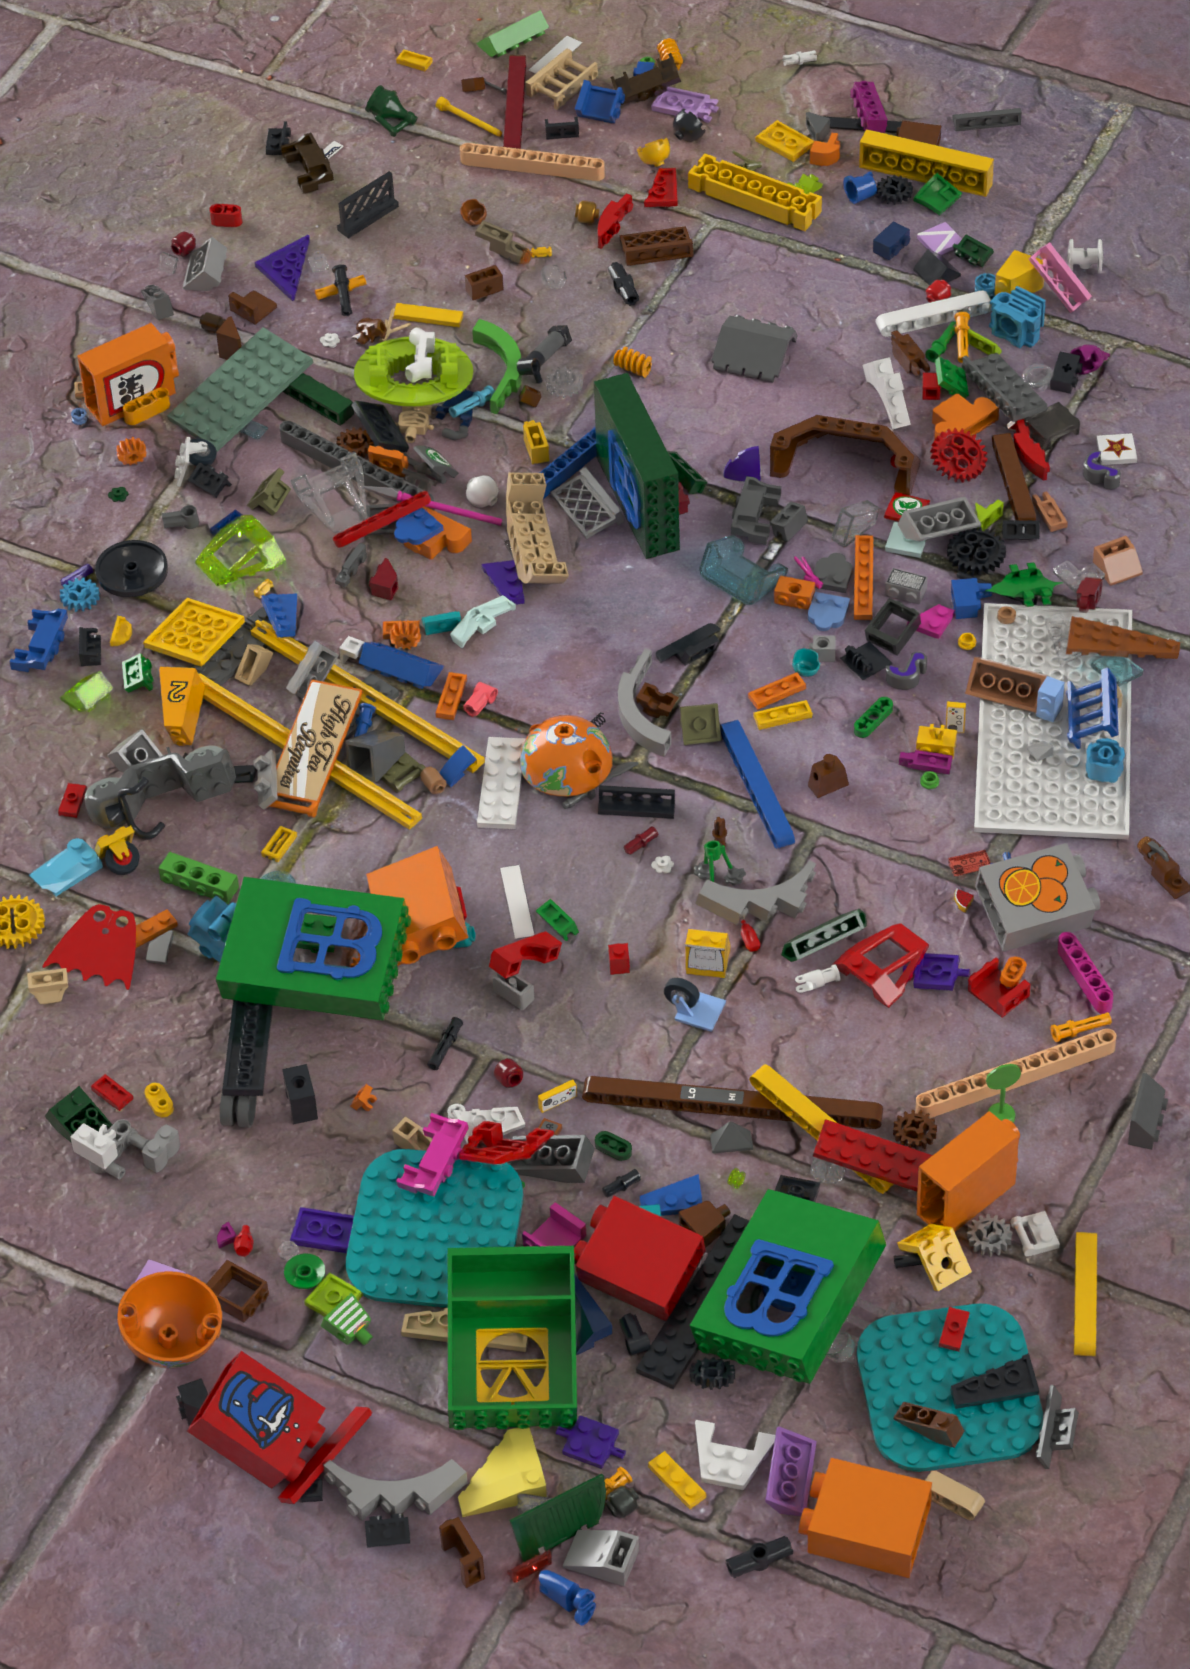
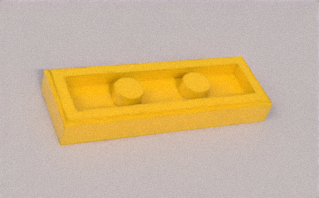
M807 700L753 712V717L759 730L809 719L813 715Z

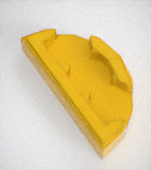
M117 615L110 646L122 645L131 638L132 625L125 617Z

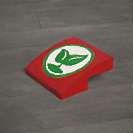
M895 492L886 509L884 518L899 522L904 511L927 506L930 504V500Z

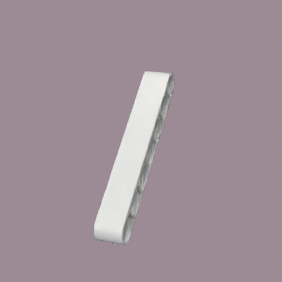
M977 291L879 315L875 322L881 334L888 337L891 336V332L896 330L900 333L956 321L954 316L958 312H967L970 314V317L986 314L991 311V299L986 291Z

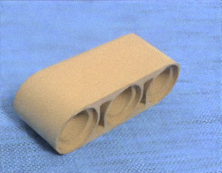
M931 1471L925 1480L932 1482L931 1501L967 1520H974L985 1503L984 1498L979 1493L937 1471Z

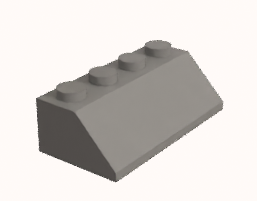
M966 497L906 510L903 512L898 526L906 539L923 541L981 526V523Z

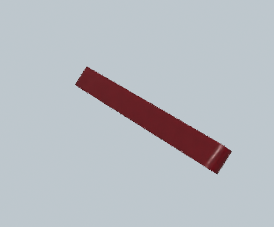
M526 55L509 56L503 147L521 149Z

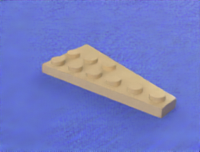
M444 1308V1311L439 1312L423 1311L405 1314L401 1335L403 1337L448 1342V1308ZM507 1333L496 1337L486 1347L526 1352L529 1337L518 1333Z

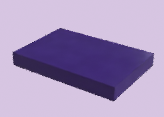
M300 1207L290 1238V1244L347 1253L354 1215Z

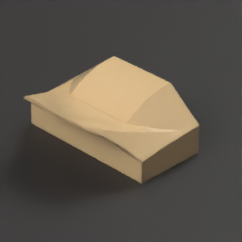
M66 968L27 973L29 992L36 997L40 1004L61 1002L63 994L68 988Z

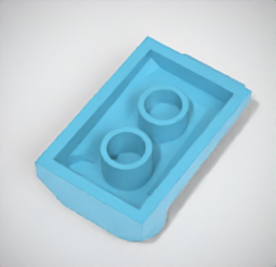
M77 838L69 841L67 849L38 867L29 876L42 889L50 890L55 896H58L101 869L103 865L96 852L84 840Z

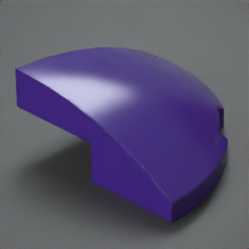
M759 446L740 451L733 462L730 459L724 468V478L745 482L747 476L761 481Z

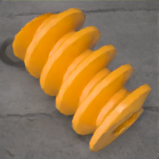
M672 38L664 39L657 45L661 61L668 59V54L672 53L679 71L683 64V58L678 49L677 42Z
M626 346L622 350L619 349L614 355L613 364L615 366H619L622 369L625 368V370L637 373V375L644 378L651 371V356L646 358V354L640 355L639 351L634 353V349L628 351Z

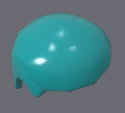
M807 648L797 650L792 660V667L795 673L797 672L802 677L816 675L821 664L818 660L819 655Z

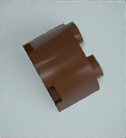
M645 682L636 697V703H640L644 708L643 712L651 717H667L679 697L670 692L660 693L655 685Z

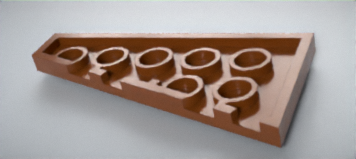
M1072 616L1066 654L1072 655V652H1081V655H1089L1090 652L1097 653L1100 656L1128 657L1129 654H1137V657L1144 658L1145 655H1153L1155 658L1178 659L1181 642Z

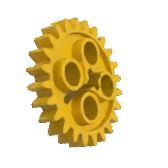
M10 895L9 899L3 896V901L0 902V947L5 944L6 949L10 945H13L14 949H16L17 944H20L22 947H24V942L31 944V938L38 939L37 934H42L41 928L45 927L43 909L40 908L39 903L35 904L34 899L29 901L28 896H25L23 899H21L20 895L17 898H13ZM12 909H14V916H15V917H14L15 929H16V933H15V934H13V930H12V917H11V910H12Z

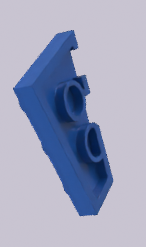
M699 1174L641 1195L640 1206L660 1204L661 1216L679 1214L684 1209L702 1203Z

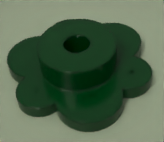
M125 487L113 488L108 493V497L113 502H123L129 495Z

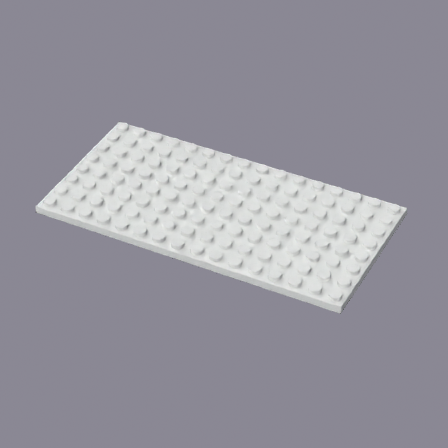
M984 603L982 658L1048 675L1065 683L1063 707L1054 722L1039 718L1032 711L980 698L974 832L1129 840L1132 654H1129L1128 657L1100 656L1097 653L1090 652L1089 655H1081V652H1072V655L1066 654V647L1072 616L1132 630V610L1095 608V610L1089 609L1087 613H1082L1076 607L1036 605L1026 607L1025 605ZM1009 606L1016 611V619L1013 623L1003 624L998 621L997 613L1001 607ZM1109 668L1116 677L1117 684L1123 695L1122 706L1118 708L1119 735L1111 737L1107 731L1103 730L1081 738V748L1077 749L1073 743L1069 742L1067 737L1069 732L1068 698L1066 696V691L1068 690L1067 682L1071 681L1078 689L1100 681V678H1102L1101 670ZM1096 690L1080 695V702L1095 697ZM1100 703L1081 709L1080 716L1101 709ZM1103 716L1080 724V730L1100 724ZM1108 738L1115 740L1121 748H1124L1123 772L1118 777V781L1114 783L1088 778L1085 767L1087 748L1089 744L1096 743L1098 739ZM1041 741L1051 744L1054 747L1053 755L1037 762L1027 750V747Z

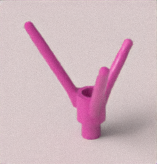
M795 556L794 560L806 573L803 580L815 582V587L820 589L823 583L813 574L805 557H801V562Z

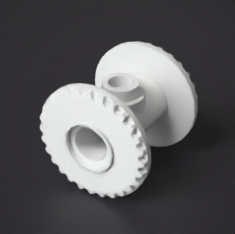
M1070 239L1068 247V266L1073 271V264H1079L1082 269H1088L1091 264H1097V272L1101 273L1103 264L1102 240L1098 239L1097 248H1087V250H1084V248H1073V239Z

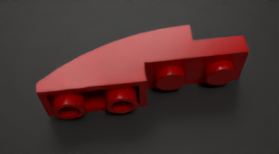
M626 193L618 202L611 200L604 209L597 229L598 248L602 249L619 232V222L633 208L632 195Z
M1024 420L1016 421V433L1013 437V443L1018 458L1035 476L1043 481L1047 480L1050 466L1049 462L1045 461L1044 449L1041 450L1040 444L1034 443L1033 439L1029 437V427L1025 426Z

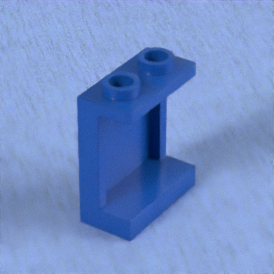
M584 80L575 106L576 114L578 117L615 124L616 118L620 116V105L624 103L625 94L620 87L617 90L593 86L590 81Z

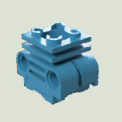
M1016 286L1015 290L1011 291V294L1007 292L997 294L990 301L992 305L991 311L993 312L991 313L989 327L992 328V335L1006 339L1018 348H1021L1023 345L1032 348L1040 339V327L1044 326L1046 300L1019 286Z

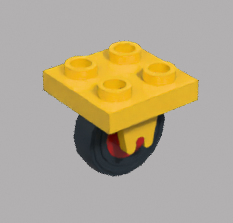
M125 826L120 827L114 834L100 837L96 843V854L100 859L105 857L107 867L117 875L130 874L139 864L140 855L138 849L132 844L134 830L131 826L127 828Z

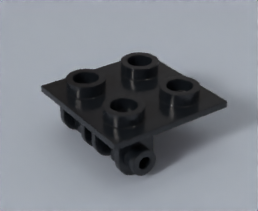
M870 641L856 649L854 646L848 645L845 648L846 655L840 657L862 680L885 669L886 666L892 665V662Z

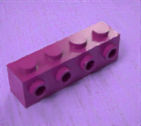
M854 82L850 96L854 100V107L857 108V115L861 119V126L864 127L865 131L867 129L885 134L888 119L874 82Z

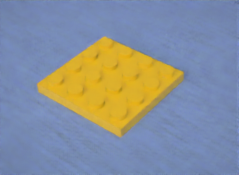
M186 598L144 640L143 644L145 648L202 667L245 623V618L242 615Z

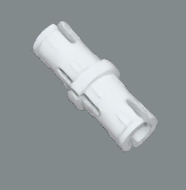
M815 50L783 55V61H785L783 64L784 66L797 63L801 65L803 62L816 61L817 55H814L816 54Z

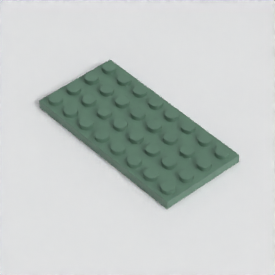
M263 327L167 415L168 420L195 438L211 442L218 452L285 390L290 383L314 363L313 359Z

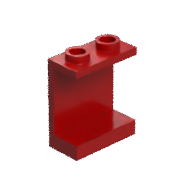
M995 957L992 961L986 962L978 972L970 975L968 979V992L1003 1018L1030 996L1031 984L1023 980L1016 987H1006L1000 982L999 959Z

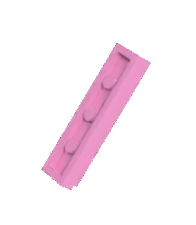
M1050 242L1037 250L1029 258V261L1070 313L1092 297ZM1038 255L1042 258L1043 265L1039 264L1035 259ZM1048 270L1053 272L1054 278H1050ZM1058 283L1063 285L1064 292L1060 291ZM1069 297H1072L1076 302L1074 306L1069 302Z

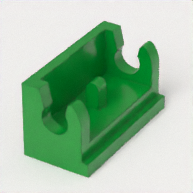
M549 899L536 910V913L565 941H568V933L571 932L574 935L579 933L575 921L552 899Z

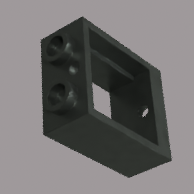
M889 598L865 629L866 640L898 655L921 625L920 613L914 608L904 606L898 600L894 601ZM892 613L910 622L898 639L880 631Z

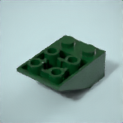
M80 1086L50 1108L45 1115V1118L56 1131L70 1142L71 1136L83 1123L98 1132L103 1124L107 1126V1130L113 1125Z

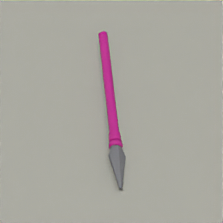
M363 486L364 489L388 500L402 502L412 497L410 494L403 493L402 491L398 492L393 488ZM434 501L425 506L501 526L503 520Z

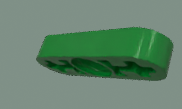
M888 697L879 698L854 723V734L859 738L868 737L892 713V699ZM876 715L879 718L872 720L869 716Z

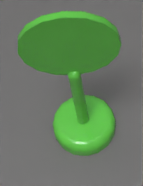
M1014 1064L1001 1065L992 1070L986 1078V1084L989 1088L1001 1089L1000 1103L993 1104L988 1109V1112L993 1113L1001 1121L1009 1119L1013 1123L1016 1116L1015 1110L1012 1106L1005 1103L1006 1088L1016 1083L1021 1076L1020 1068Z

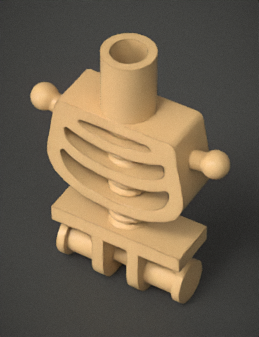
M432 405L402 406L399 422H395V424L399 426L401 433H406V442L413 443L415 442L416 434L425 435L427 429H434L433 425H429L428 416L431 415Z

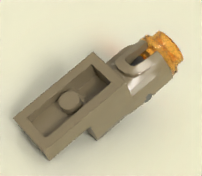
M484 220L481 222L475 232V236L489 241L490 251L518 264H528L530 262L533 252L529 251V248L524 247V245L513 241L512 232Z

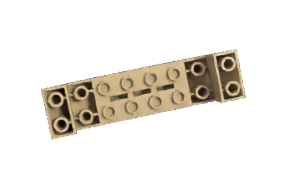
M508 473L506 492L507 532L519 580L523 583L562 584L569 575L566 562H557L546 518L543 497L547 485L544 473Z

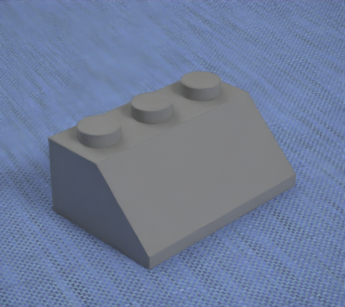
M211 237L190 254L183 289L209 291L213 287H217L221 282V274L224 270L223 265L227 257V247Z
M314 640L313 644L309 646L304 659L299 663L294 676L290 678L286 689L304 699L311 680L323 682L339 654Z

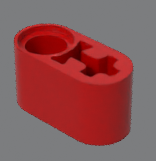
M213 204L209 208L211 224L214 226L239 227L243 223L241 207L238 205Z

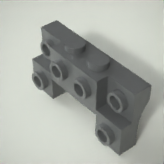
M746 476L741 495L737 496L736 499L737 508H734L732 512L731 534L748 537V542L766 545L770 534V524L758 523L763 505L778 507L781 498V486L766 484L754 477Z

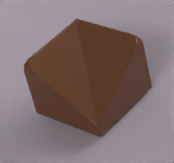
M484 77L461 80L463 92L485 90Z
M524 385L519 395L521 402L533 407H537L542 397L539 390Z

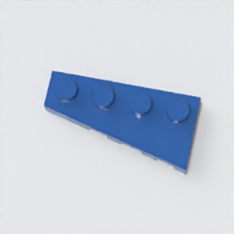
M297 593L262 595L261 602L276 636H295Z

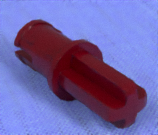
M651 826L642 834H637L633 840L624 845L625 853L631 855L641 847L645 848L647 843L658 837V831Z

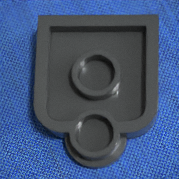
M833 553L828 558H821L817 561L813 574L823 583L820 589L846 593L852 576V565L846 561L843 554Z

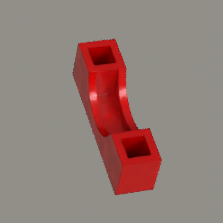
M547 931L535 934L493 950L490 956L489 967L504 978L511 977L519 973L522 960H535L546 964L558 959L562 942Z

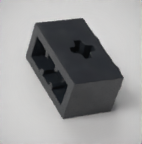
M1059 352L1050 379L1051 390L1071 394L1073 387L1076 388L1078 382L1077 374L1081 373L1083 363H1080L1079 355Z
M1002 521V540L1040 539V521Z

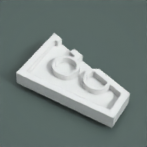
M518 1107L493 1108L492 1110L472 1109V1111L462 1112L461 1110H454L453 1112L456 1119L468 1123L469 1129L464 1137L467 1144L469 1136H472L473 1129L483 1121L502 1123L503 1135L525 1127V1122Z

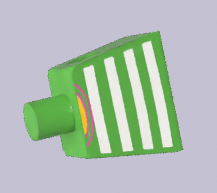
M352 1293L328 1313L321 1323L322 1328L346 1345H349L357 1338L365 1346L373 1338L366 1330L371 1319Z

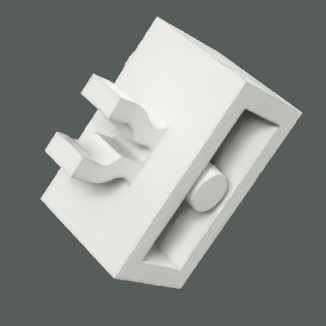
M83 1123L71 1136L73 1151L105 1170L118 1156L116 1144L113 1141L116 1137V1131L112 1129L104 1135L107 1132L106 1125L103 1124L98 1132Z

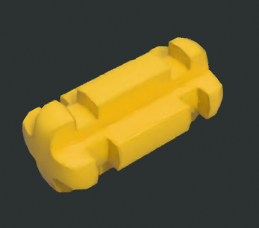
M550 246L548 248H532L531 254L533 258L535 256L537 258L547 257V255L551 257L552 249Z
M265 579V582H262L254 590V596L261 599L262 595H265L270 588H273L271 580Z

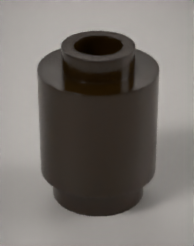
M206 312L201 315L199 323L202 329L216 333L226 319H223L222 316Z

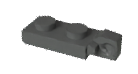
M359 543L343 564L341 572L335 578V584L345 588L350 583V577L357 573L358 566L364 563L367 558L365 544Z

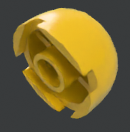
M667 137L647 143L644 148L640 146L636 149L640 159L645 164H654L655 167L663 165L664 160L670 155V144Z

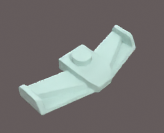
M502 595L480 606L473 607L450 633L452 641L463 648L476 630L481 634L486 633L496 625L494 617L510 610H516V605Z

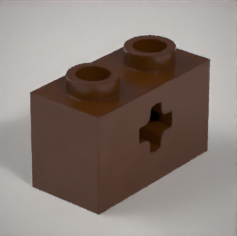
M496 265L465 275L466 292L474 301L503 291V275Z

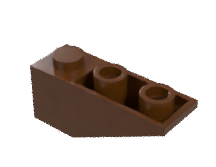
M903 1402L893 1417L895 1421L926 1438L955 1448L965 1432L956 1415L908 1402Z

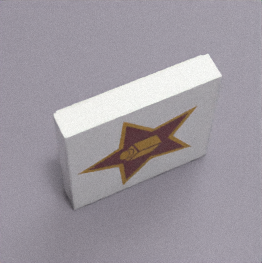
M1132 433L1097 436L1098 451H1101V465L1137 463Z

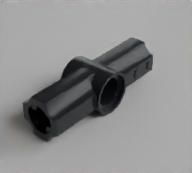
M618 262L612 263L608 267V272L613 280L616 293H620L625 304L629 306L635 305L639 301V295L634 288L632 276L630 274L627 275L622 264Z
M783 1536L765 1544L755 1543L751 1546L750 1550L726 1559L728 1572L731 1577L736 1578L753 1570L763 1571L767 1569L770 1563L793 1554L791 1542L788 1537Z

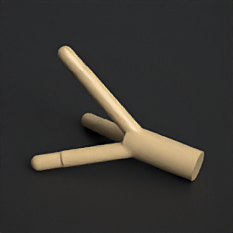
M394 308L391 310L389 320H385L387 332L385 339L380 338L378 340L380 343L386 341L391 333L411 325L407 323L391 329L395 312Z

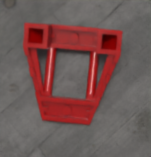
M899 923L856 943L845 951L832 965H836L838 971L845 976L852 973L872 989L875 999L889 1008L903 995L907 982L911 980L916 966L920 964L929 948V944ZM889 939L908 954L882 970L863 955ZM911 961L894 984L888 975Z
M483 1121L473 1129L472 1136L468 1138V1144H465L459 1153V1159L488 1164H504L510 1161L529 1159L554 1135V1130L536 1128L526 1135V1141L503 1138L502 1123ZM481 1140L487 1146L485 1148H476Z

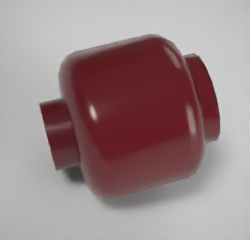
M185 231L180 232L171 240V249L177 256H187L196 248L194 235Z
M506 1058L495 1066L494 1076L502 1086L512 1088L519 1085L522 1081L523 1070L516 1061Z

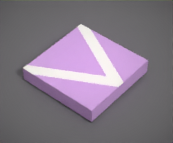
M946 222L917 234V239L927 249L941 255L953 251L952 245L954 243L958 245L962 240Z

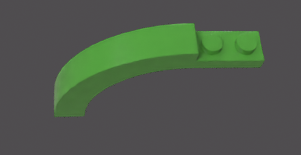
M479 319L472 330L473 343L483 345L496 352L507 366L504 377L490 399L491 413L498 414L499 410L504 407L505 400L511 395V392L517 393L520 388L522 375L517 371V362L521 358V354L516 342L506 331L495 324Z

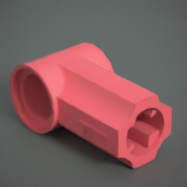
M481 681L478 682L474 688L473 695L463 705L464 710L471 717L477 716L487 703L492 704L495 701L498 690Z

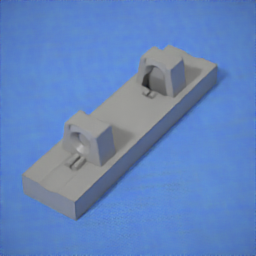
M272 750L268 751L264 756L260 755L253 761L254 767L258 770V781L254 783V789L258 792V806L263 810L278 799L276 753Z

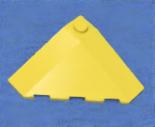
M530 1428L507 1430L501 1443L495 1446L487 1457L486 1463L482 1468L478 1469L470 1480L469 1486L458 1496L462 1517L547 1499L546 1483Z

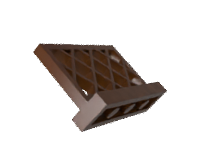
M686 226L619 235L627 266L694 257L693 241L689 237Z

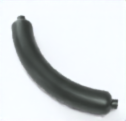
M760 1285L755 1286L751 1294L750 1307L752 1313L759 1308V1296L762 1292Z

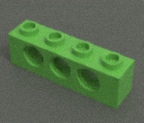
M172 852L167 854L158 868L161 881L176 885L184 890L196 892L201 896L210 898L218 896L227 904H229L239 888L237 875Z

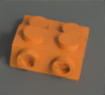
M370 445L368 448L369 462L396 476L405 477L409 463L404 453L398 450H387L381 446Z

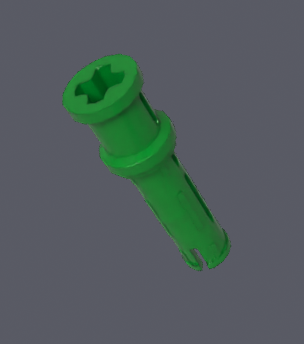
M950 322L941 337L933 341L932 347L925 352V356L930 362L935 363V360L945 353L946 345L956 334L953 327L956 322Z

